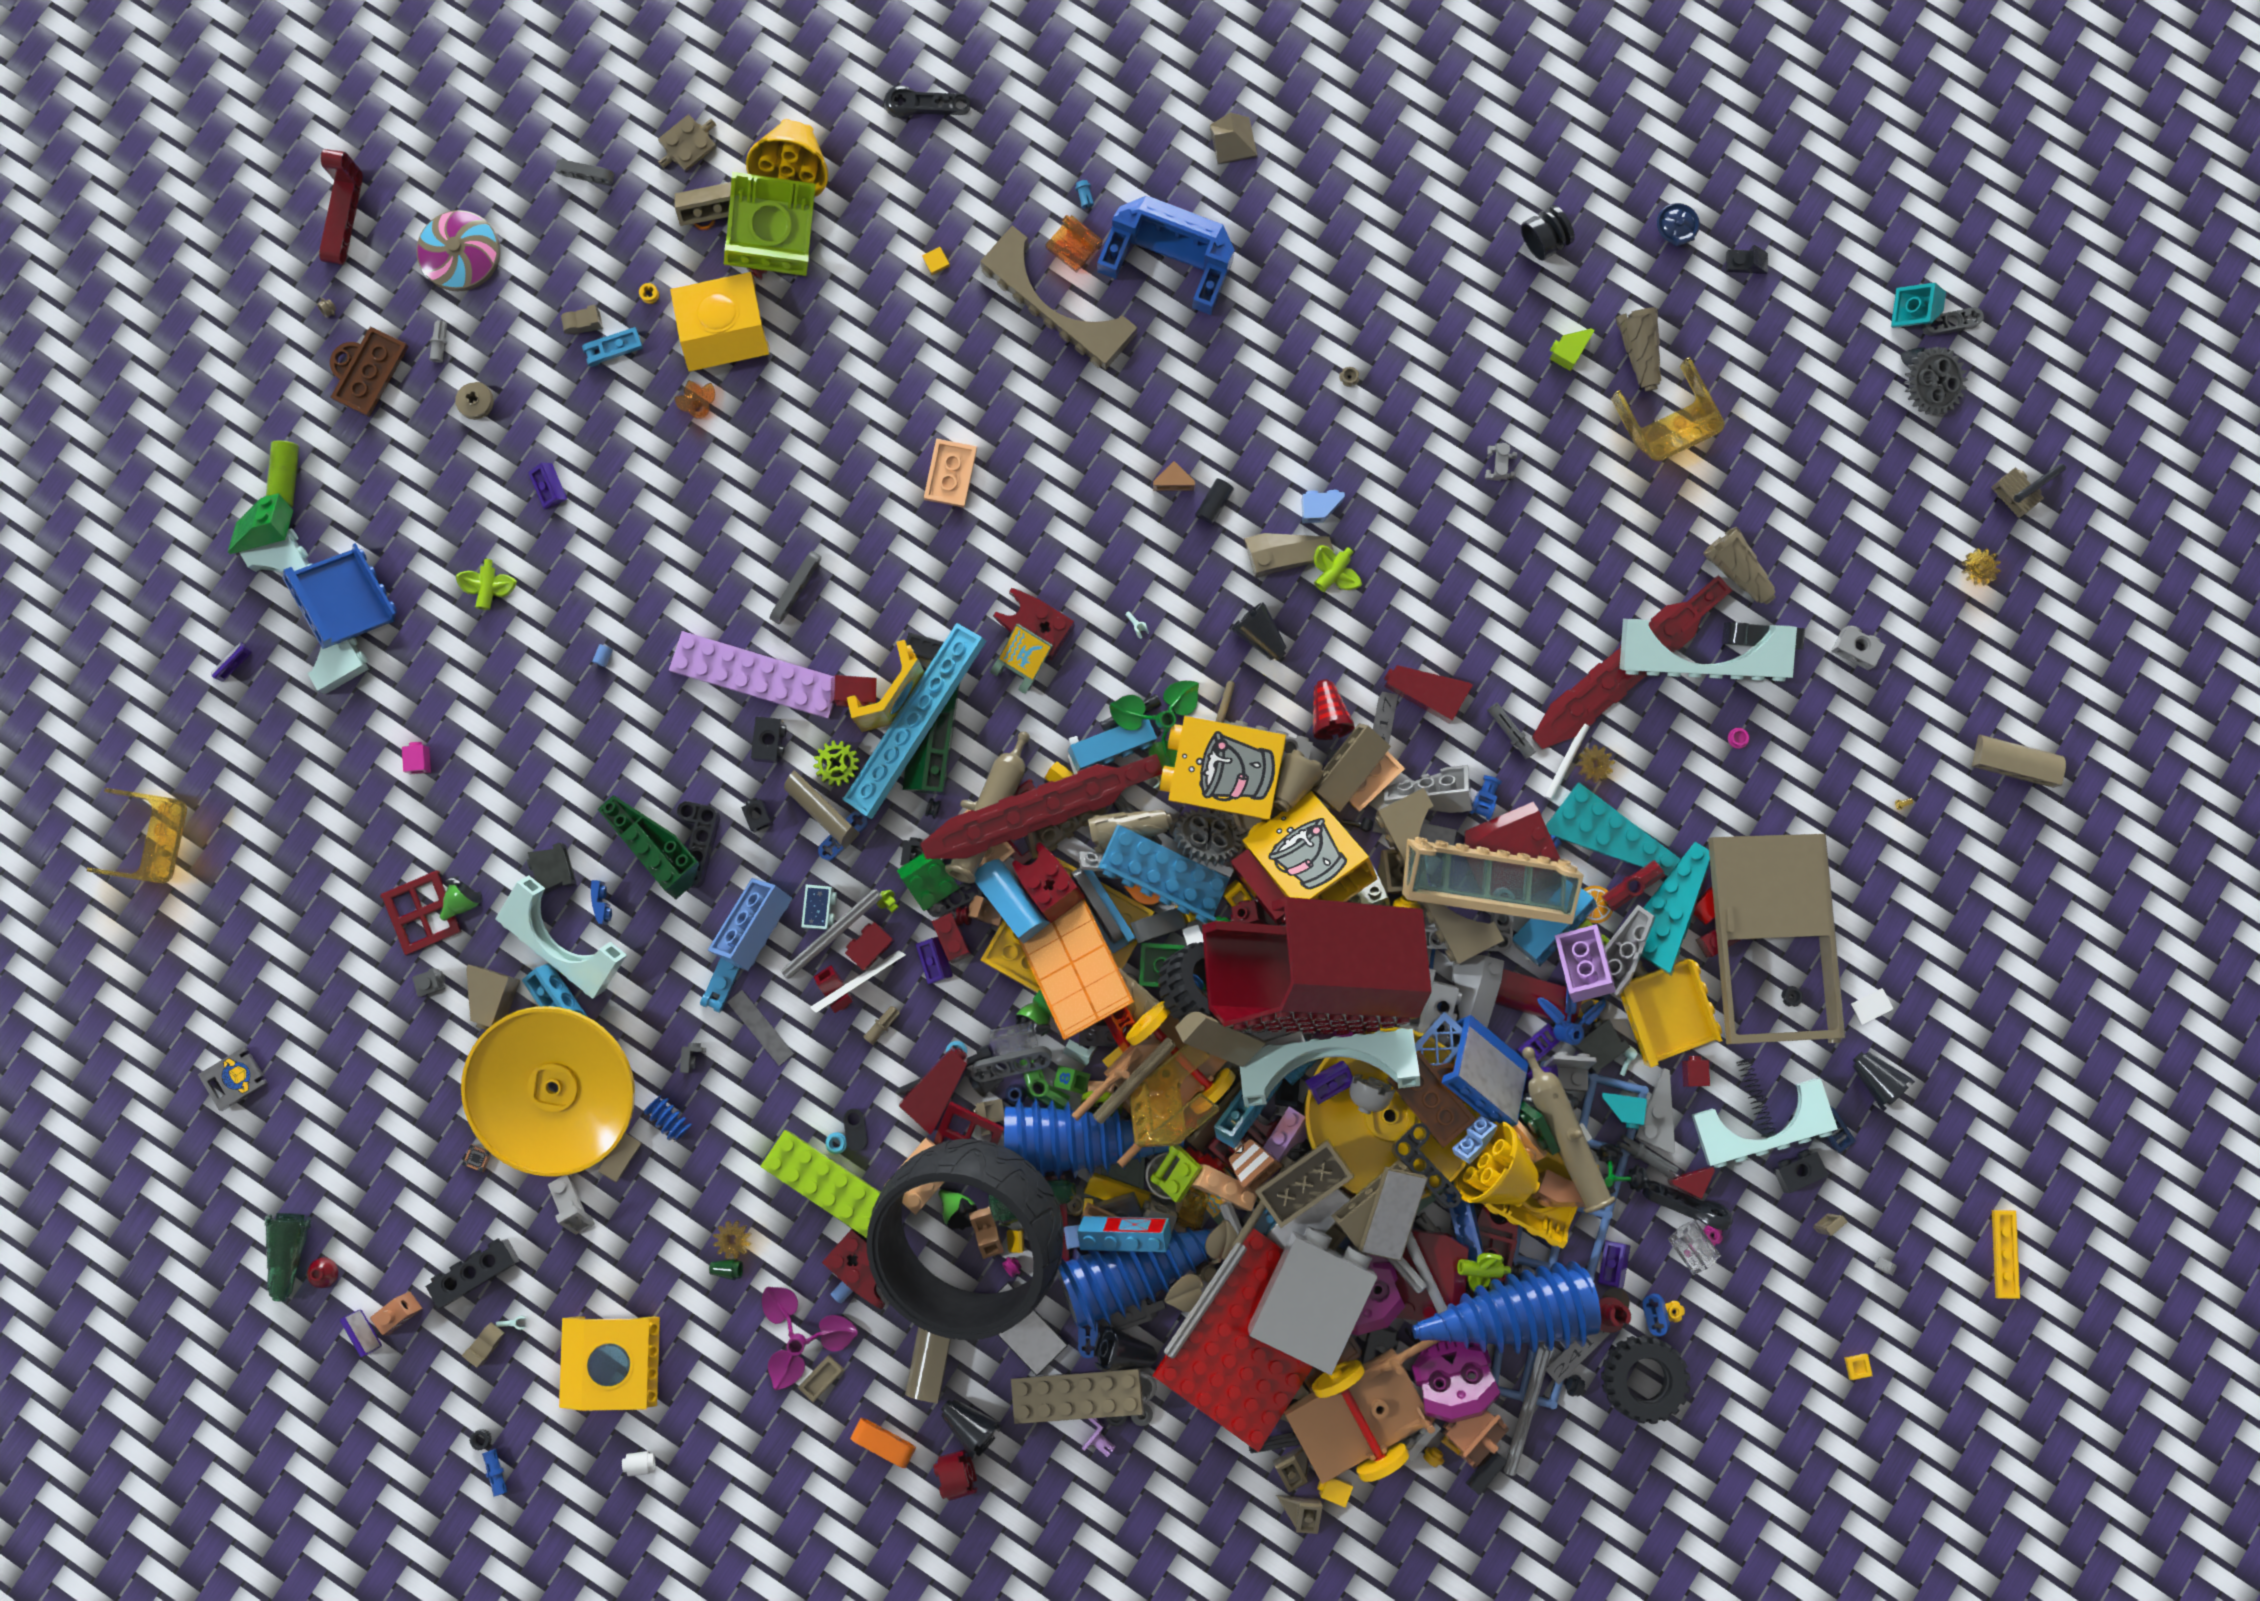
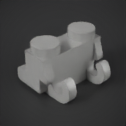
M1497 443L1496 446H1488L1487 455H1493V452H1495L1496 457L1494 473L1491 474V470H1486L1485 479L1501 481V479L1515 478V472L1510 474L1507 472L1508 459L1517 458V452L1509 454L1510 445L1507 443Z

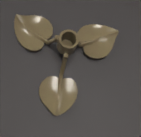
M1223 1220L1208 1235L1205 1243L1207 1254L1216 1260H1208L1207 1263L1202 1262L1196 1267L1197 1275L1195 1273L1187 1274L1177 1280L1165 1297L1164 1301L1167 1304L1184 1312H1190L1203 1293L1201 1291L1204 1287L1203 1281L1209 1283L1217 1272L1213 1265L1220 1263L1222 1259H1226L1233 1248V1242L1238 1236L1236 1230L1228 1221Z

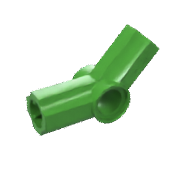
M1023 1059L1019 1063L1021 1066L1027 1064V1061ZM1042 1069L1023 1073L1027 1086L1026 1092L1031 1100L1036 1098L1037 1101L1048 1106L1052 1099L1056 1109H1064L1070 1096L1049 1085L1044 1079ZM1033 1085L1041 1086L1042 1094H1036L1033 1091Z

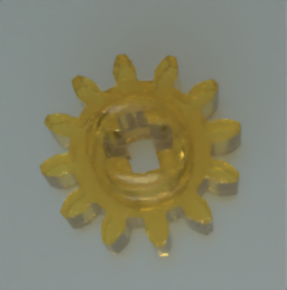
M1978 548L1973 553L1967 554L1966 558L1968 560L1961 563L1967 567L1962 573L1969 574L1966 581L1974 579L1975 586L1980 582L1985 586L1989 584V581L1993 582L1996 580V574L2001 572L1999 568H1996L2001 561H1994L1996 553L1989 556L1988 549L1981 552Z
M1593 745L1591 750L1586 747L1583 749L1585 754L1580 753L1577 756L1582 760L1576 764L1577 767H1582L1578 774H1587L1585 777L1586 781L1593 777V781L1596 783L1599 781V776L1602 780L1607 779L1606 773H1613L1609 766L1615 764V761H1609L1608 758L1612 756V753L1605 754V747H1602L1600 750H1598L1597 745ZM1594 760L1598 761L1597 765L1599 766L1596 768L1593 767L1594 763L1592 761Z
M739 1220L735 1221L733 1226L730 1221H726V1228L719 1225L718 1230L720 1233L713 1234L714 1238H718V1241L713 1246H720L717 1254L726 1252L725 1259H729L731 1254H733L735 1259L739 1258V1251L742 1254H746L747 1250L744 1246L752 1245L750 1241H747V1238L752 1233H745L747 1225L740 1228ZM729 1235H730V1236H733V1235L736 1236V1238H735L736 1244H735V1243H732V1244L729 1243V1241H730Z

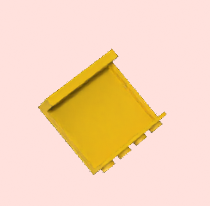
M1687 958L1676 962L1672 976L1661 969H1657L1636 977L1629 982L1620 994L1644 1065L1650 1068L1659 1065L1658 1061L1714 1040L1722 1041L1720 1035L1722 1034L1721 1026L1715 1021L1713 1016L1715 1009L1712 1003L1708 1001L1706 996L1708 989L1700 979L1701 969L1694 960Z

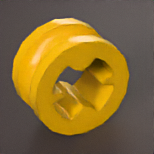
M645 283L640 287L639 295L645 303L653 304L657 302L659 292L656 286L651 283ZM647 290H649L650 292L652 291L653 296L649 297L647 295L646 297L645 292Z

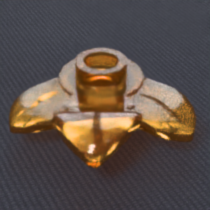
M689 380L686 383L684 395L676 396L675 403L681 411L689 412L696 419H702L708 415L709 405L715 399L714 386L712 383H708L701 389L699 385ZM697 407H703L702 411H696Z

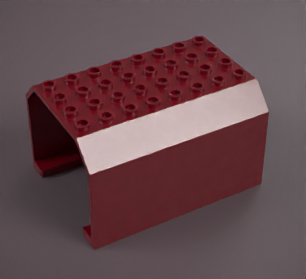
M1284 897L1272 901V910L1285 912L1286 926L1213 921L1202 925L1208 1006L1224 1027H1233L1234 1031H1243L1251 1028L1253 1032L1264 1031L1265 1029H1269V1032H1280L1282 1029H1286V1033H1296L1299 1030H1303V1034L1320 1031L1322 1035L1332 1034L1333 1032H1336V1035L1350 1034L1349 1032H1353V1035H1366V1031L1377 1032L1380 1031L1381 1027L1389 1029L1394 1028L1395 1024H1410V1020L1420 1017L1432 992L1423 909Z

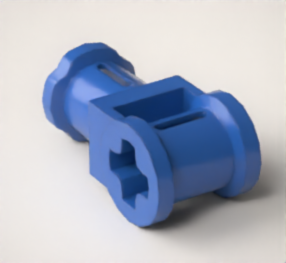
M1484 775L1482 789L1477 792L1472 802V811H1469V813H1476L1490 820L1496 806L1497 796L1495 794L1498 785H1501L1502 781L1495 777Z

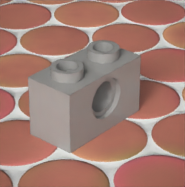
M1847 626L1841 630L1831 652L1866 670H1870L1876 666L1886 645L1881 643L1879 638L1862 633V630L1856 626ZM1856 642L1862 645V651L1856 648Z

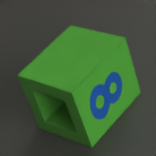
M1059 1065L1053 1086L1084 1094L1086 1093L1091 1074Z

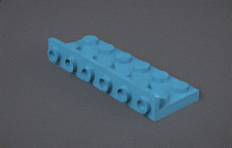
M1121 825L1116 826L1098 866L1099 869L1104 871L1103 875L1112 879L1118 877L1122 879V884L1133 888L1135 885L1141 888L1140 892L1149 897H1152V895L1160 897L1159 902L1168 906L1172 903L1178 906V911L1187 915L1191 912L1196 915L1195 919L1206 924L1208 921L1216 920L1214 913L1229 881V878Z

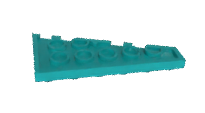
M1579 782L1546 824L1550 836L1553 835L1560 840L1568 841L1643 868L1655 860L1664 871L1666 877L1670 875L1681 860Z
M1694 842L1644 906L1646 911L1655 916V920L1641 957L1670 976L1673 974L1676 959L1679 957L1683 939L1686 937L1695 911V904L1700 897L1702 884L1710 868L1709 850L1697 842Z

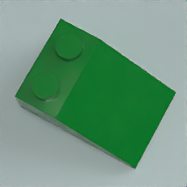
M279 493L260 498L236 522L228 549L230 555L286 539L293 509Z

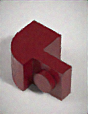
M832 965L814 976L817 986L825 997L845 985ZM848 992L830 1003V1008L834 1013L844 1010L853 1002V997Z

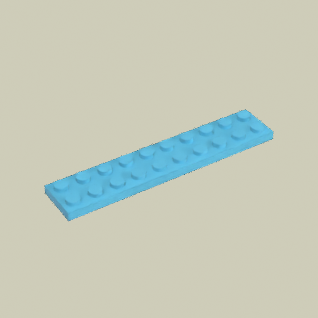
M956 623L844 796L843 800L870 819L874 817L987 642L984 638Z

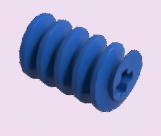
M660 1095L646 1107L644 1115L651 1114L649 1120L651 1122L657 1120L655 1127L663 1126L661 1133L666 1134L669 1132L667 1140L675 1139V1142L690 1129L692 1124L684 1126L683 1123L686 1118L678 1119L680 1111L672 1113L674 1104L667 1107L666 1104L669 1099L666 1098L661 1101L662 1095Z

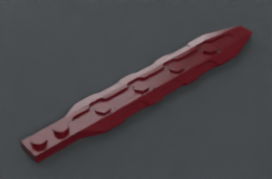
M1718 575L1687 602L1666 605L1651 618L1649 627L1657 639L1673 653L1695 637L1701 617L1733 590ZM1620 645L1619 649L1605 661L1598 663L1592 668L1588 675L1572 689L1565 691L1550 704L1532 739L1541 749H1545L1576 737L1584 724L1592 725L1599 715L1613 703L1619 702L1640 680L1648 677L1649 675H1646L1647 671H1639L1638 675L1626 674V670L1620 669Z
M1157 754L1119 768L1096 764L1077 771V774L1055 782H1047L1023 794L1012 795L999 800L998 803L952 817L921 842L920 845L925 859H966L1006 841L1020 839L1028 836V833L1049 825L1055 826L1067 821L1068 818L1111 805L1126 787L1162 774L1163 769Z

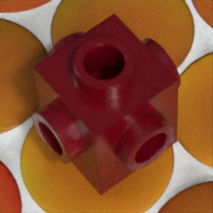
M1244 900L1239 902L1238 905L1231 907L1233 913L1231 915L1232 922L1267 925L1264 909L1256 900Z

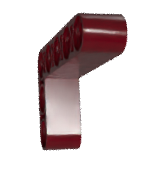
M323 149L321 165L332 177L334 183L319 257L322 262L343 265L346 262L363 174L346 152Z

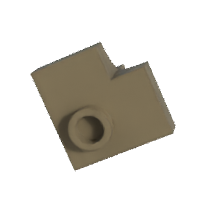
M1003 1099L976 1103V1108H973L974 1113L994 1123L1005 1119ZM980 1127L982 1136L992 1134L991 1131Z

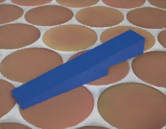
M1446 1194L1447 1202H1454L1452 1200L1454 1195ZM1461 1199L1458 1206L1449 1208L1458 1242L1469 1246L1468 1260L1477 1261L1479 1254L1484 1253L1474 1203Z

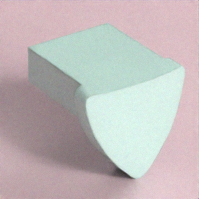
M1069 1039L1063 1054L1087 1066L1097 1046H1090L1087 1049Z

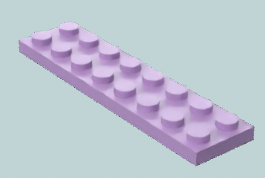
M681 632L669 668L670 672L830 719L834 703H830L831 678L833 676L691 633Z

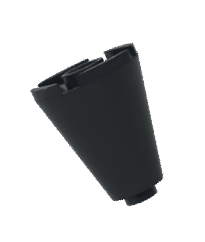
M1264 602L1252 608L1240 621L1238 620L1231 627L1235 634L1270 661L1273 659L1278 661L1286 654L1284 650L1287 647Z
M1861 1051L1853 1059L1855 1064L1852 1067L1883 1111L1887 1109L1884 1106L1886 1103L1892 1104L1909 1088L1906 1085L1908 1082L1911 1085L1915 1082L1912 1078L1870 1052L1864 1054Z
M1105 1326L1106 1330L1099 1332L1097 1336L1094 1356L1098 1358V1363L1095 1362L1098 1370L1113 1371L1149 1368L1156 1362L1157 1352L1152 1345L1121 1330Z
M957 1399L953 1401L948 1400L941 1408L943 1411L941 1417L973 1460L976 1459V1455H982L995 1440L994 1432L996 1430L998 1432L1001 1431L1002 1425L998 1421Z

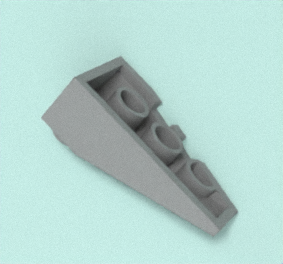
M1475 955L1457 965L1453 961L1452 982L1455 983V986L1459 987L1458 992L1462 993L1460 1005L1458 1006V1020L1472 1015L1486 1028L1488 1027L1502 980L1503 960L1485 955Z

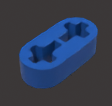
M1652 1293L1643 1300L1649 1331L1654 1336L1661 1337L1670 1330V1321L1665 1301L1659 1294ZM1652 1299L1654 1302H1658V1306L1656 1308H1654V1306L1649 1305ZM1658 1321L1664 1325L1661 1331L1658 1327L1655 1328V1324Z
M1097 1321L1096 1332L1091 1328L1090 1335H1086L1085 1327L1078 1329V1350L1084 1358L1094 1357V1349L1090 1351V1354H1087L1086 1350L1082 1349V1346L1086 1345V1338H1090V1345L1095 1347L1098 1336Z

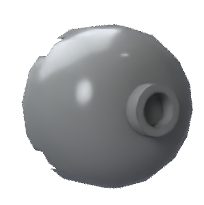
M1355 1074L1349 1091L1352 1101L1359 1106L1358 1110L1365 1114H1371V1111L1380 1112L1384 1110L1393 1099L1395 1089L1390 1090L1392 1086L1379 1079L1369 1077L1368 1080L1362 1079L1363 1075Z

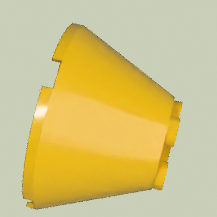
M784 119L781 124L756 142L747 154L746 169L748 174L816 184L815 197L823 192L828 182L827 165L813 133L814 130L808 124Z
M1492 1122L1497 1125L1495 1134L1476 1159L1470 1164L1467 1163L1460 1174L1454 1179V1187L1460 1192L1461 1199L1469 1203L1504 1204L1520 1207L1531 1194H1535L1540 1187L1538 1171L1514 1128L1506 1122Z

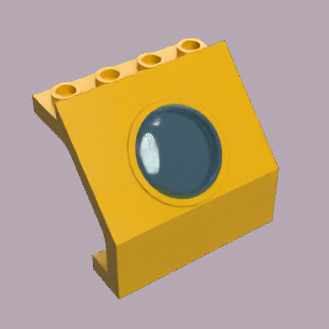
M905 640L896 642L902 664L901 672L878 703L862 706L855 695L847 697L851 718L861 732L891 725L925 673L911 645H907Z
M583 1316L562 1318L559 1408L580 1411L644 1410L648 1407L657 1406L660 1317L585 1319Z

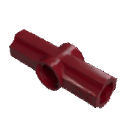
M1653 860L1633 875L1625 877L1621 883L1601 897L1613 912L1633 897L1641 895L1646 888L1664 877V871ZM1636 880L1638 883L1637 889L1630 891L1629 883Z

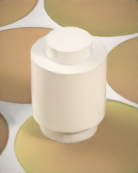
M648 1451L628 1453L626 1458L622 1459V1470L627 1472V1476L650 1474V1471H655L654 1453H649Z

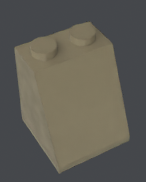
M467 965L470 1021L476 1022V1027L487 1030L495 1022L508 1015L520 980L479 966Z

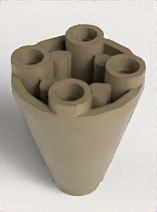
M1293 750L1292 753L1286 754L1282 763L1273 805L1283 812H1288L1289 809H1292L1323 777V765L1316 760L1310 761L1298 750Z

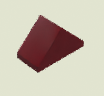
M1707 1166L1674 1177L1673 1179H1668L1667 1181L1668 1184L1683 1192L1702 1199L1715 1171L1713 1167Z

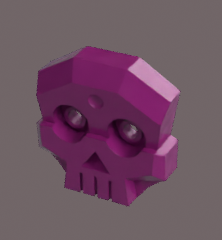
M1368 1254L1372 1257L1369 1268L1373 1269L1378 1277L1351 1334L1358 1336L1387 1328L1405 1308L1395 1285L1398 1279L1396 1270L1384 1257ZM1375 1286L1381 1287V1291L1379 1293L1374 1292Z
M1439 1341L1420 1353L1412 1365V1372L1416 1386L1422 1388L1425 1415L1449 1423H1455L1482 1416L1500 1396V1390L1490 1371L1491 1359L1487 1348L1484 1353L1479 1344L1470 1343L1468 1349H1466L1464 1343L1451 1342L1450 1344L1449 1341ZM1455 1358L1453 1365L1447 1361L1449 1359ZM1473 1373L1476 1378L1471 1380L1468 1378V1375ZM1440 1381L1444 1384V1386L1438 1388L1436 1386V1383Z

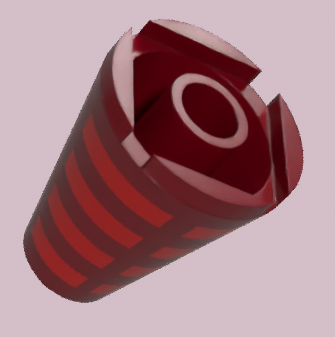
M1328 679L1318 681L1313 691L1314 738L1318 740H1332V735L1338 734V738L1350 734L1355 729V725L1334 682Z

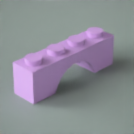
M1288 1107L1263 1148L1279 1162L1296 1144L1305 1141L1307 1137L1305 1116ZM1280 1168L1269 1179L1277 1175Z

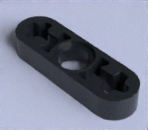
M963 883L959 885L958 890L953 892L961 894L962 900L959 904H952L950 902V894L946 897V902L951 908L947 909L945 905L940 908L941 912L937 913L936 911H931L934 907L932 906L927 911L932 917L939 918L956 910L957 907L970 903L974 896H982L984 893L979 888L978 894L975 895L974 892L967 894L970 898L966 900L965 894L961 889L965 887V891H968L973 883ZM941 900L937 904L940 905L944 903V901Z

